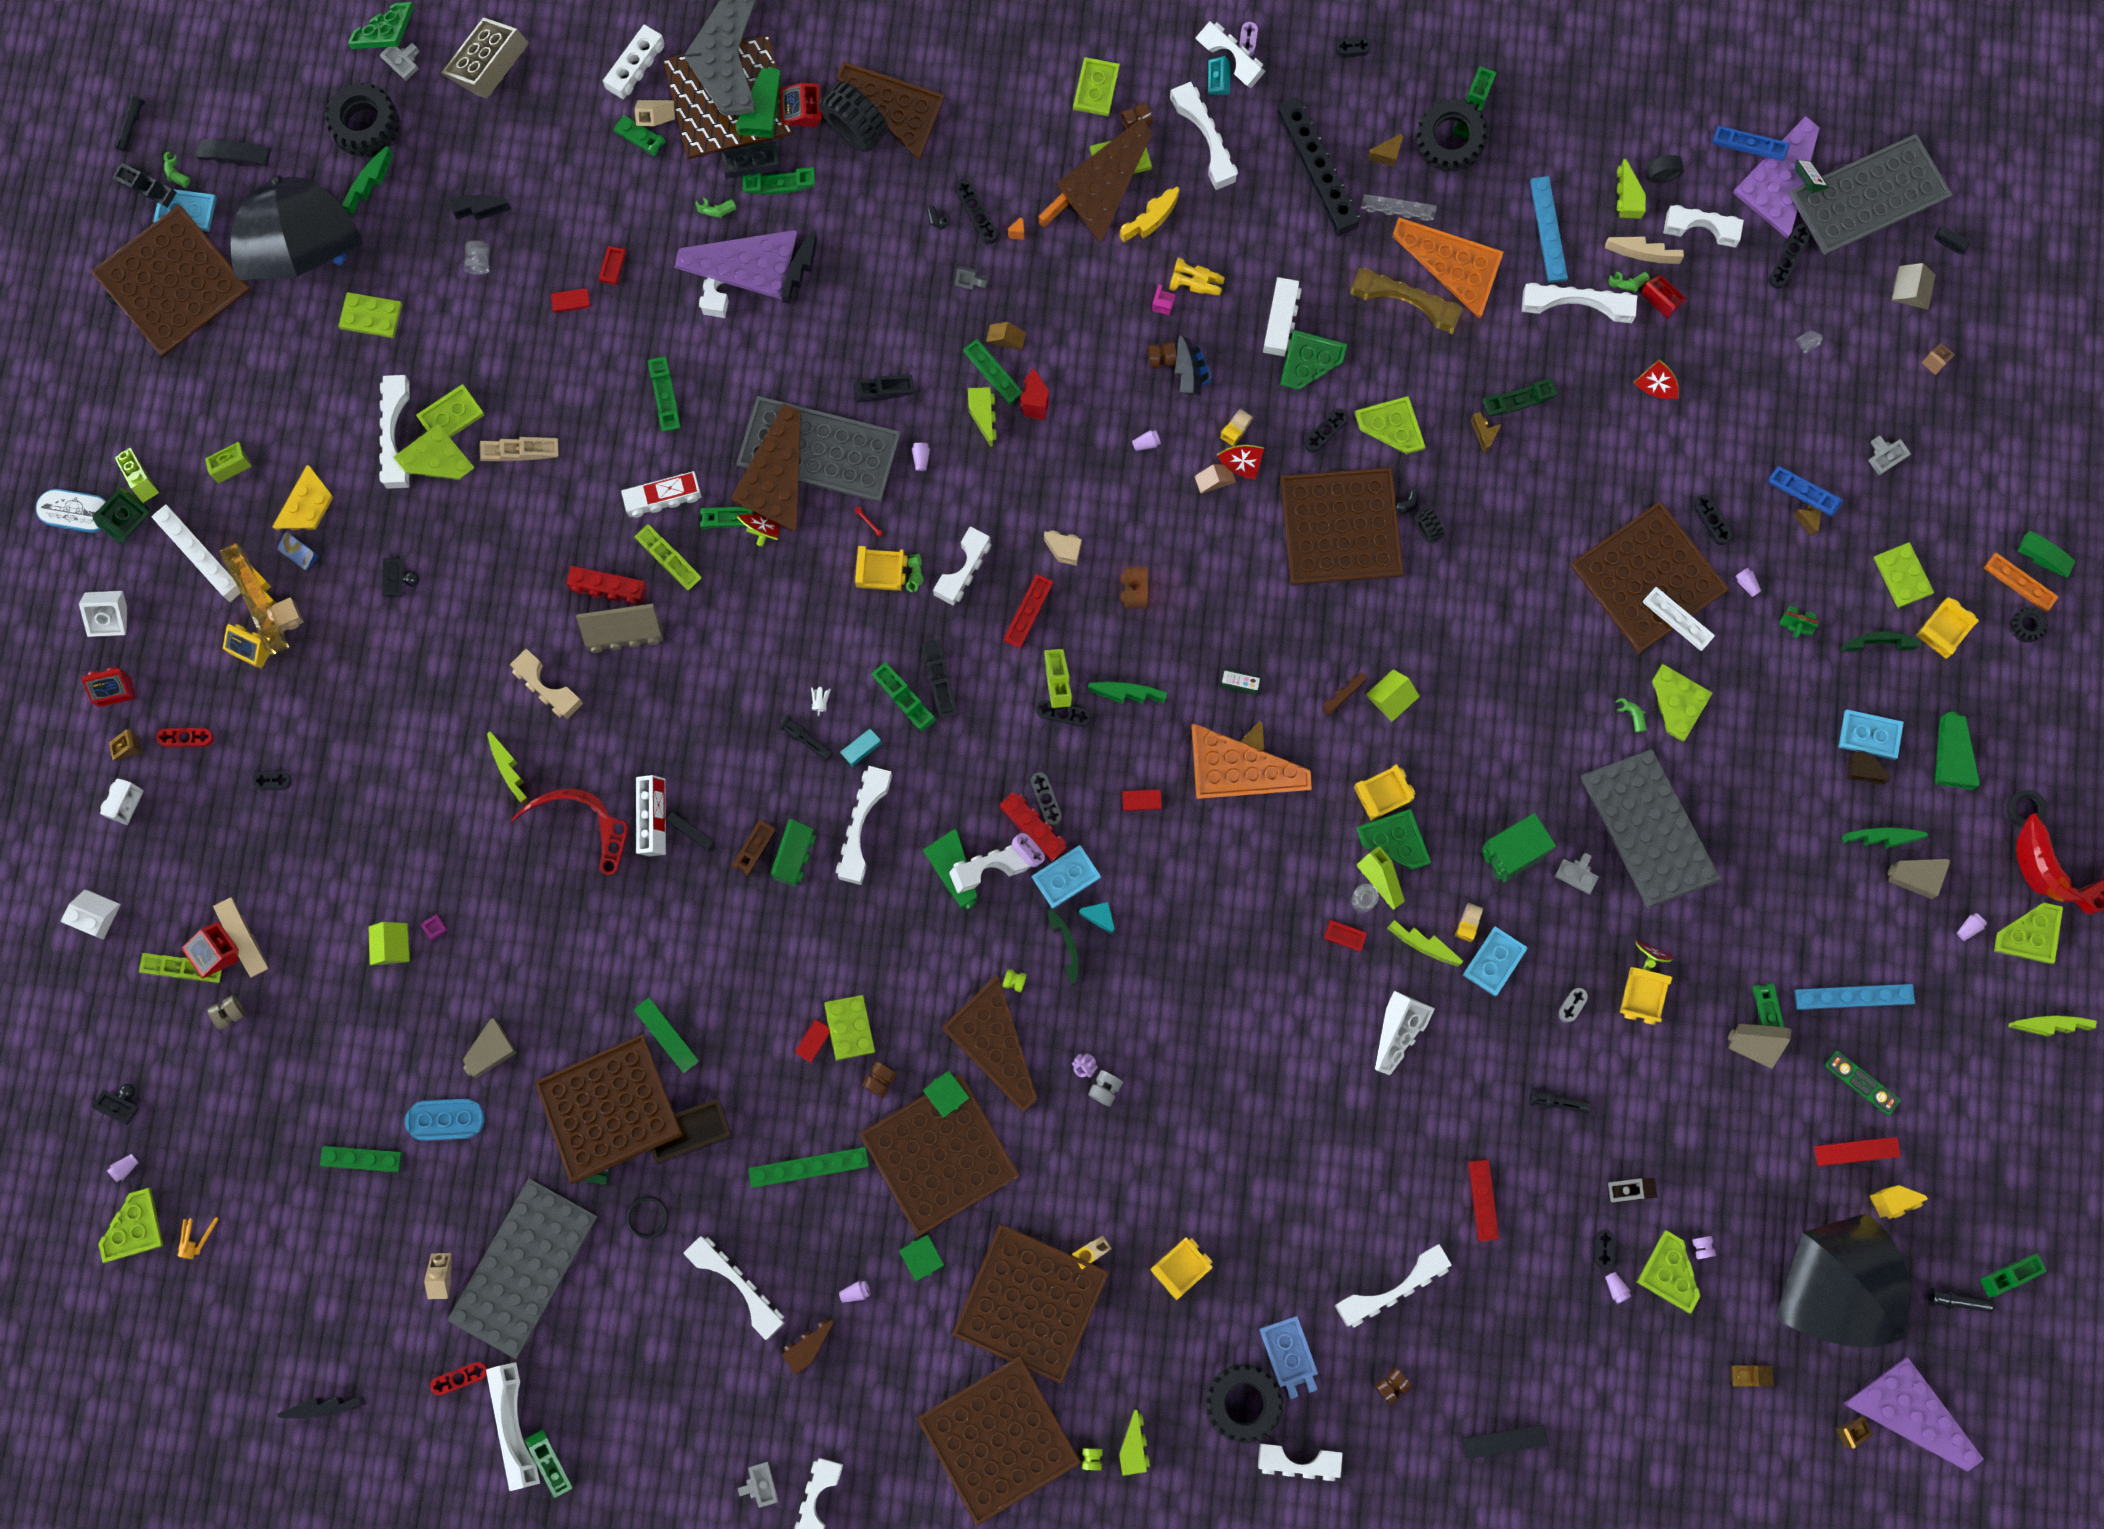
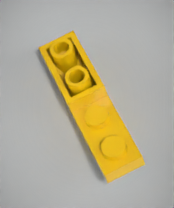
M1170 188L1161 197L1151 199L1147 204L1146 213L1140 214L1132 223L1124 224L1120 229V238L1123 243L1137 234H1140L1144 239L1154 232L1173 210L1179 197V188Z

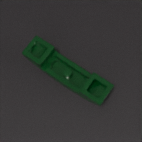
M1548 378L1535 382L1530 387L1503 395L1499 393L1483 398L1482 401L1490 417L1516 412L1537 405L1557 396L1558 393L1552 379Z
M1874 632L1848 641L1840 648V653L1859 652L1864 648V644L1896 643L1897 651L1916 650L1921 646V641L1895 632Z
M1048 910L1047 913L1053 932L1062 931L1072 964L1066 965V971L1071 987L1076 985L1078 975V956L1075 943L1062 919L1054 911Z

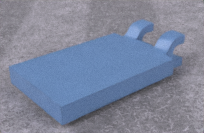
M1295 1316L1259 1329L1280 1388L1286 1386L1290 1400L1298 1397L1295 1386L1304 1382L1309 1393L1317 1391L1313 1376L1318 1375L1298 1317Z

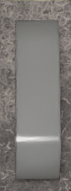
M1573 989L1567 996L1558 1012L1559 1018L1563 1022L1570 1023L1577 1018L1588 999L1584 989ZM1581 993L1583 1000H1579L1574 1004L1573 1002L1576 997L1573 994ZM1570 1007H1573L1571 1011V1015L1573 1016H1569L1568 1018H1566L1565 1012L1563 1011H1567Z

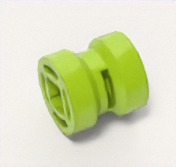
M1008 968L1002 987L1007 989L1011 987L1021 993L1027 974H1017L1014 970Z
M1083 1448L1082 1455L1084 1456V1461L1082 1462V1469L1102 1470L1100 1457L1102 1456L1103 1449Z

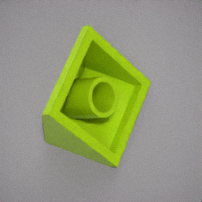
M239 442L205 458L208 473L218 484L252 467Z
M1394 669L1366 694L1391 722L1420 697L1410 679Z
M381 922L369 926L371 966L410 962L408 923Z

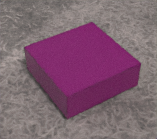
M438 914L420 924L431 941L448 931Z

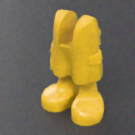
M1178 257L1169 290L1175 291L1180 285L1190 286L1189 289L1192 292L1219 296L1222 289L1209 283L1223 284L1224 277L1199 265L1195 268L1185 263L1183 258ZM1181 273L1192 275V278L1186 277Z

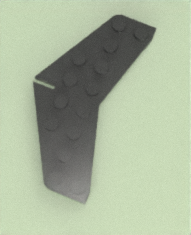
M720 0L685 53L686 62L720 113L725 116L755 113V104L739 58V47L752 10L756 8L758 0Z

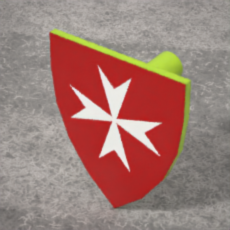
M1660 359L1634 381L1637 387L1649 395L1663 399L1679 398L1677 379L1668 366Z
M1239 445L1225 449L1218 453L1217 456L1222 464L1233 473L1242 477L1256 479L1264 448L1253 445Z
M757 514L737 516L747 526L746 532L759 536L756 542L758 546L764 545L766 537L778 540L780 525Z
M1636 940L1637 947L1648 955L1642 968L1643 970L1650 971L1651 968L1655 967V960L1661 962H1671L1673 960V955Z

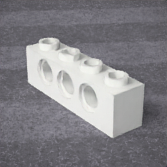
M643 25L603 79L605 88L623 100L627 95H630L635 83L642 79L646 68L652 65L654 57L663 50L664 40L662 35Z

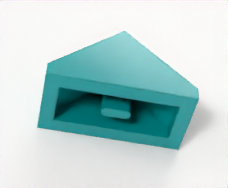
M1108 902L1080 909V916L1108 933L1113 934L1114 925Z

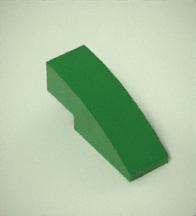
M2031 531L2024 535L2018 552L2033 558L2032 562L2065 578L2069 577L2075 564V560L2061 548Z
M2035 1253L1992 1272L1979 1280L1989 1298L2020 1286L2047 1271L2038 1253Z

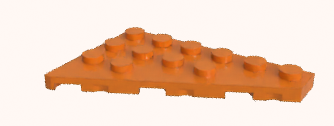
M1399 217L1392 237L1473 314L1481 318L1504 252Z
M1191 724L1197 799L1312 790L1310 769L1200 725Z

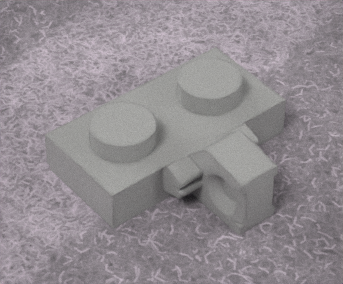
M413 43L406 49L387 47L380 54V57L405 81L419 69L413 62L420 51Z
M1878 436L1871 441L1875 449V456L1868 461L1876 473L1881 475L1910 456L1911 453L1901 439L1891 445L1889 442L1885 443L1883 438Z
M1587 853L1582 855L1580 861L1575 860L1574 863L1563 859L1555 874L1556 878L1587 894H1591L1599 876L1589 872L1591 867L1587 865L1592 856Z
M765 1462L749 1467L751 1479L746 1480V1486L738 1488L739 1496L750 1493L751 1498L756 1497L759 1508L779 1502L769 1463Z

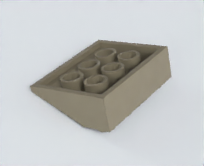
M483 17L441 73L473 94L487 99L493 93L498 83L502 81L508 70L514 65L520 54L524 52L529 42L518 29Z
M653 604L576 615L585 647L591 653H599L603 649L609 648L610 650H619L623 646L635 648L644 643L655 645L659 641H664L661 618Z

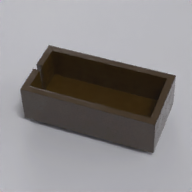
M717 1098L676 1113L675 1117L683 1136L651 1149L654 1162L659 1165L733 1138L721 1100Z

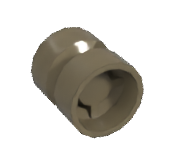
M234 995L224 999L222 1004L217 1003L207 1009L212 1022L219 1030L228 1027L231 1021L237 1022L245 1017L244 1009Z

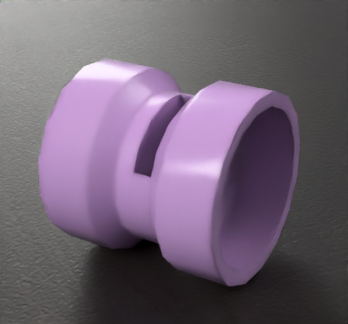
M1712 1236L1692 1239L1693 1245L1697 1249L1695 1253L1697 1259L1716 1256L1715 1249L1712 1248Z

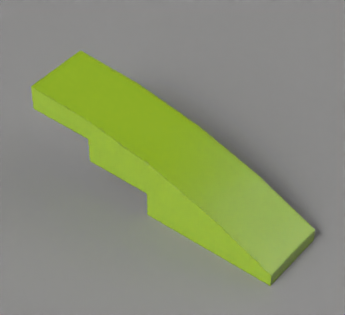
M649 524L634 536L687 591L702 578Z
M488 732L491 751L497 766L509 788L525 806L530 800L518 788L524 782L512 769L518 763L491 732Z
M1395 920L1387 928L1403 942L1438 961L1457 967L1463 962L1435 935L1428 940L1415 928L1408 933Z
M142 953L139 973L215 983H219L222 971L220 970L202 979L188 958Z
M2046 1016L2009 1023V1027L2043 1036H2050L2055 1031L2071 1033L2075 1031V1028L2089 1031L2096 1028L2097 1021L2079 1017Z

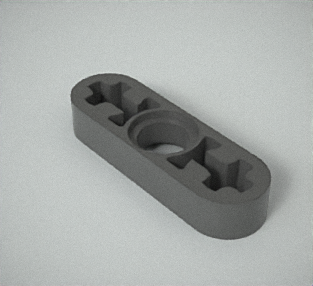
M1042 772L1035 773L1031 778V786L1044 820L1050 826H1057L1061 822L1062 815L1048 777ZM1036 778L1044 779L1043 788H1048L1049 790L1041 791L1039 784H1035ZM1048 794L1051 796L1052 801L1049 804H1043L1041 797ZM1053 805L1056 807L1052 808L1053 814L1058 815L1054 822L1052 819L1048 820L1050 817L1049 810L1044 811V809L1051 808Z

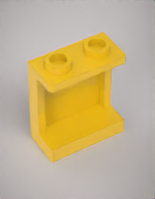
M858 546L855 576L856 587L901 591L902 585L906 583V574L903 573V567H907L908 556L904 554V550L900 549V552L867 550L866 546Z
M1948 597L1941 603L1916 636L1947 659L1955 652L1956 647L1979 620L1971 611H1966L1962 608L1957 600Z
M1397 764L1391 769L1364 782L1362 780L1356 783L1354 786L1371 821L1414 800L1415 791L1411 784H1407L1405 780L1406 774Z
M1630 967L1620 1013L1625 1014L1624 1018L1636 1020V1017L1644 1018V1023L1655 1025L1656 1022H1661L1665 996L1672 977Z
M1187 1238L1182 1240L1150 1269L1175 1300H1178L1213 1268L1210 1265L1212 1260L1205 1253L1201 1255L1197 1250L1199 1248L1198 1244L1192 1238L1190 1240Z

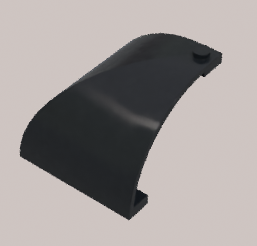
M281 175L271 177L270 182L255 189L241 205L234 220L231 233V260L237 280L298 277L363 244V241L348 213L325 189L304 178L281 177Z
M1867 1213L1802 1232L1775 1318L1804 1334L1844 1346L1878 1347L1900 1341L1905 1335L1904 1330L1909 1317L1911 1291L1905 1263L1894 1241L1885 1229Z

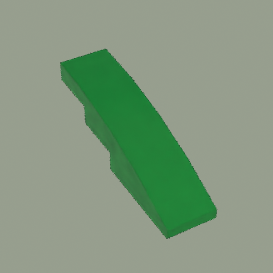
M1479 66L1467 100L1469 104L1473 102L1477 106V110L1482 111L1497 72ZM1457 121L1452 135L1468 141L1470 132L1464 123Z
M385 146L372 158L351 186L342 204V207L348 214L354 215L360 199L367 201L373 185L381 186L393 157L389 147Z
M886 662L871 673L882 689L921 732L936 721L935 717Z
M1098 682L1089 683L1088 685L1089 692L1124 704L1126 698L1144 704L1146 697L1165 704L1168 694L1151 687L1131 683Z
M1876 828L1846 833L1842 836V840L1845 844L1862 839L1864 846L1883 842L1885 849L1922 840L1928 834L1927 832L1911 829Z
M649 997L633 1009L683 1073L699 1062Z

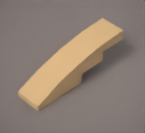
M1608 237L1605 248L1642 261L1680 264L1684 257L1683 250H1665L1664 243L1646 244L1645 237Z
M520 437L519 440L480 441V461H523L558 457V438Z
M230 897L214 905L213 907L224 930L239 949L238 956L249 976L252 978L268 970L269 967L256 939L251 934L244 917L241 916L234 899Z

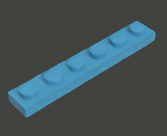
M1549 176L1531 178L1530 186L1548 283L1567 281V271Z
M1913 984L1794 990L1796 1010L1915 1004Z

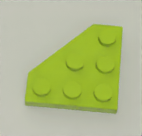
M1409 396L1355 411L1354 414L1360 431L1405 454L1425 450V444Z
M439 424L435 425L393 457L406 474H420L460 480L475 468Z
M1662 664L1653 678L1652 684L1658 697L1657 701L1664 718L1666 732L1684 742L1711 697L1712 692Z
M2042 903L1997 932L1994 952L2054 964L2063 907Z
M151 1188L129 1193L126 1197V1202L115 1215L105 1236L98 1243L102 1263H108L164 1246Z
M1664 1230L1636 1283L1691 1314L1700 1298V1293L1694 1280V1273L1690 1260H1688L1684 1240Z

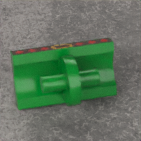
M1789 606L1782 616L1779 625L1794 631L1793 637L1798 638L1800 633L1812 636L1819 625V620H1816V614L1806 612L1803 616L1798 614L1799 610L1797 607Z

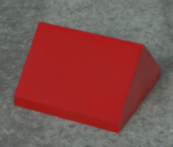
M1661 274L1648 281L1641 292V295L1667 319L1687 300Z

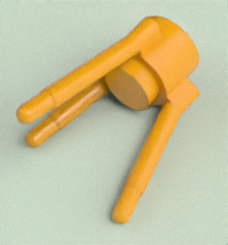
M218 1217L214 1218L197 1247H195V1242L189 1241L193 1219L189 1218L188 1225L187 1219H184L177 1256L193 1259L194 1255H199L202 1246L215 1227Z

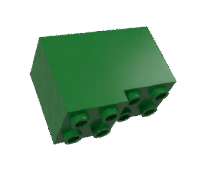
M1533 813L1488 840L1482 847V853L1485 861L1493 866L1496 878L1505 883L1542 861L1556 845L1537 815Z

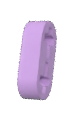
M1246 22L1242 26L1239 43L1240 48L1242 46L1245 47L1246 42L1249 43V56H1252L1255 52L1258 27L1253 22ZM1248 29H1251L1250 37L1247 36Z
M1020 833L1012 840L1013 848L1028 865L1037 867L1045 860L1043 851L1027 834Z

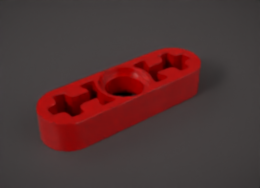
M206 728L161 729L156 735V740L163 747H208L214 742V735ZM189 733V741L182 743L180 740L181 735ZM204 733H205L207 736H209L208 738L205 739L204 742H203V740H201V739H199V738H195V735H196L197 737H203V736H204ZM167 734L170 737H175V740L167 739L165 742L162 740V737H166Z
M475 1362L436 1377L432 1380L430 1389L435 1395H445L485 1379L488 1367L485 1363ZM476 1366L483 1368L480 1377L479 1375H472L469 1378V1374L466 1371L469 1369V1373L476 1371ZM457 1373H462L465 1377L461 1385L456 1384L454 1381ZM439 1380L441 1383L450 1381V1384L453 1386L451 1389L450 1385L444 1386L442 1392L440 1389L436 1390Z

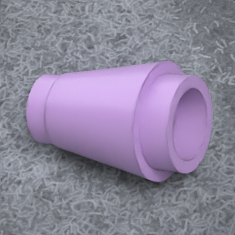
M1150 430L1132 441L1136 451L1156 448L1157 445L1161 444L1156 430Z
M914 443L912 453L915 470L926 471L930 448L927 443Z
M1746 568L1736 575L1737 582L1751 597L1762 591L1759 588L1760 586L1753 570L1750 571L1749 568Z
M1975 913L1967 918L1957 932V935L1963 941H1966L1984 930V926L1987 923L1979 914Z
M130 1154L110 1165L107 1171L116 1182L123 1181L139 1162Z
M1616 1272L1605 1277L1612 1299L1617 1304L1631 1297L1630 1289Z
M859 1280L839 1291L842 1303L866 1300L870 1296L867 1282Z

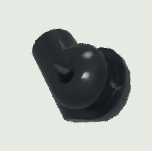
M935 207L926 209L932 226L940 230L947 228L949 224L946 217H938Z
M1410 491L1408 500L1398 502L1396 510L1402 513L1414 510L1419 493Z

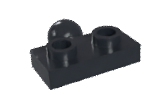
M383 558L382 596L401 598L402 582H405L410 587L416 586L419 583V576L415 572H408L406 575H403V559Z
M123 1084L119 1088L118 1097L103 1090L93 1103V1109L128 1126L139 1110L137 1106L125 1101L134 1096L135 1088L131 1084Z

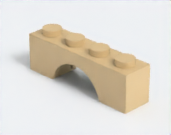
M527 649L510 664L514 669L512 673L519 680L523 678L527 682L525 685L532 692L536 690L540 694L538 698L545 705L550 703L554 707L552 711L559 718L563 716L568 719L583 704L567 686L556 690L543 686L540 680L543 665Z

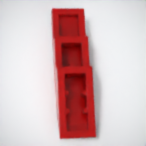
M1898 1137L1814 1146L1817 1166L1901 1157Z

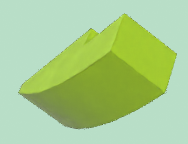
M1045 650V666L1052 708L1071 707L1072 694L1064 650Z

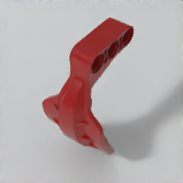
M578 789L556 790L531 801L511 819L512 822H515L517 818L526 812L557 799H573L588 804L593 811L598 813L602 841L600 870L605 875H611L619 869L629 833V825L624 820L610 816L600 798L592 793ZM618 823L624 826L622 834H618L615 831V826ZM612 842H616L619 845L617 853L610 850ZM607 861H612L614 863L613 871H607L605 869V863Z
M2036 813L2029 815L2019 834L2016 845L2018 863L2028 885L2036 893L2047 895L2057 901L2075 902L2086 914L2092 915L2104 911V876L2100 881L2081 889L2072 888L2070 878L2063 871L2055 856L2046 826L2041 822Z

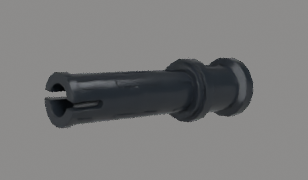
M133 95L128 97V106L123 111L125 117L114 148L120 151L122 149L124 152L126 151L135 121L140 119L141 107L145 104L143 99Z
M787 716L781 723L779 730H784L792 736L793 740H799L824 759V761H827L833 754V751L808 734L804 726H799L791 720V716Z
M1532 1088L1529 1095V1105H1542L1547 1109L1557 1107L1589 1114L1591 1107L1590 1101L1557 1096L1552 1091L1542 1092Z
M1931 1288L1928 1300L1930 1306L1942 1305L1948 1309L1960 1307L1991 1313L1993 1310V1306H1989V1304H1993L1992 1300L1956 1295L1953 1291H1938L1936 1288Z

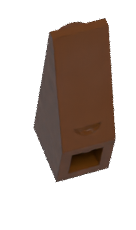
M826 1319L817 1325L819 1329L812 1333L811 1330L801 1336L802 1340L799 1343L795 1344L792 1342L784 1348L785 1352L782 1356L795 1375L814 1363L835 1324L834 1320L829 1321Z

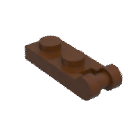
M1363 672L1359 675H1353L1345 689L1341 687L1334 694L1336 697L1333 700H1327L1324 703L1323 713L1331 715L1366 682L1368 677Z
M759 820L734 860L732 867L744 871V874L750 876L777 830ZM745 857L750 859L748 864L743 862Z

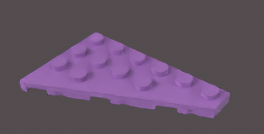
M1806 116L1782 140L1790 143L1785 161L1766 157L1733 191L1739 199L1786 238L1792 233L1798 210L1789 192L1804 185V182L1795 171L1796 160L1811 161L1819 132V127Z
M792 230L679 248L674 268L782 299L781 295L789 271L797 231Z
M1908 1357L1898 1362L1844 1403L1847 1407L1861 1413V1415L1872 1419L1874 1422L1896 1432L1907 1440L1914 1442L1965 1471L1971 1470L1984 1460Z

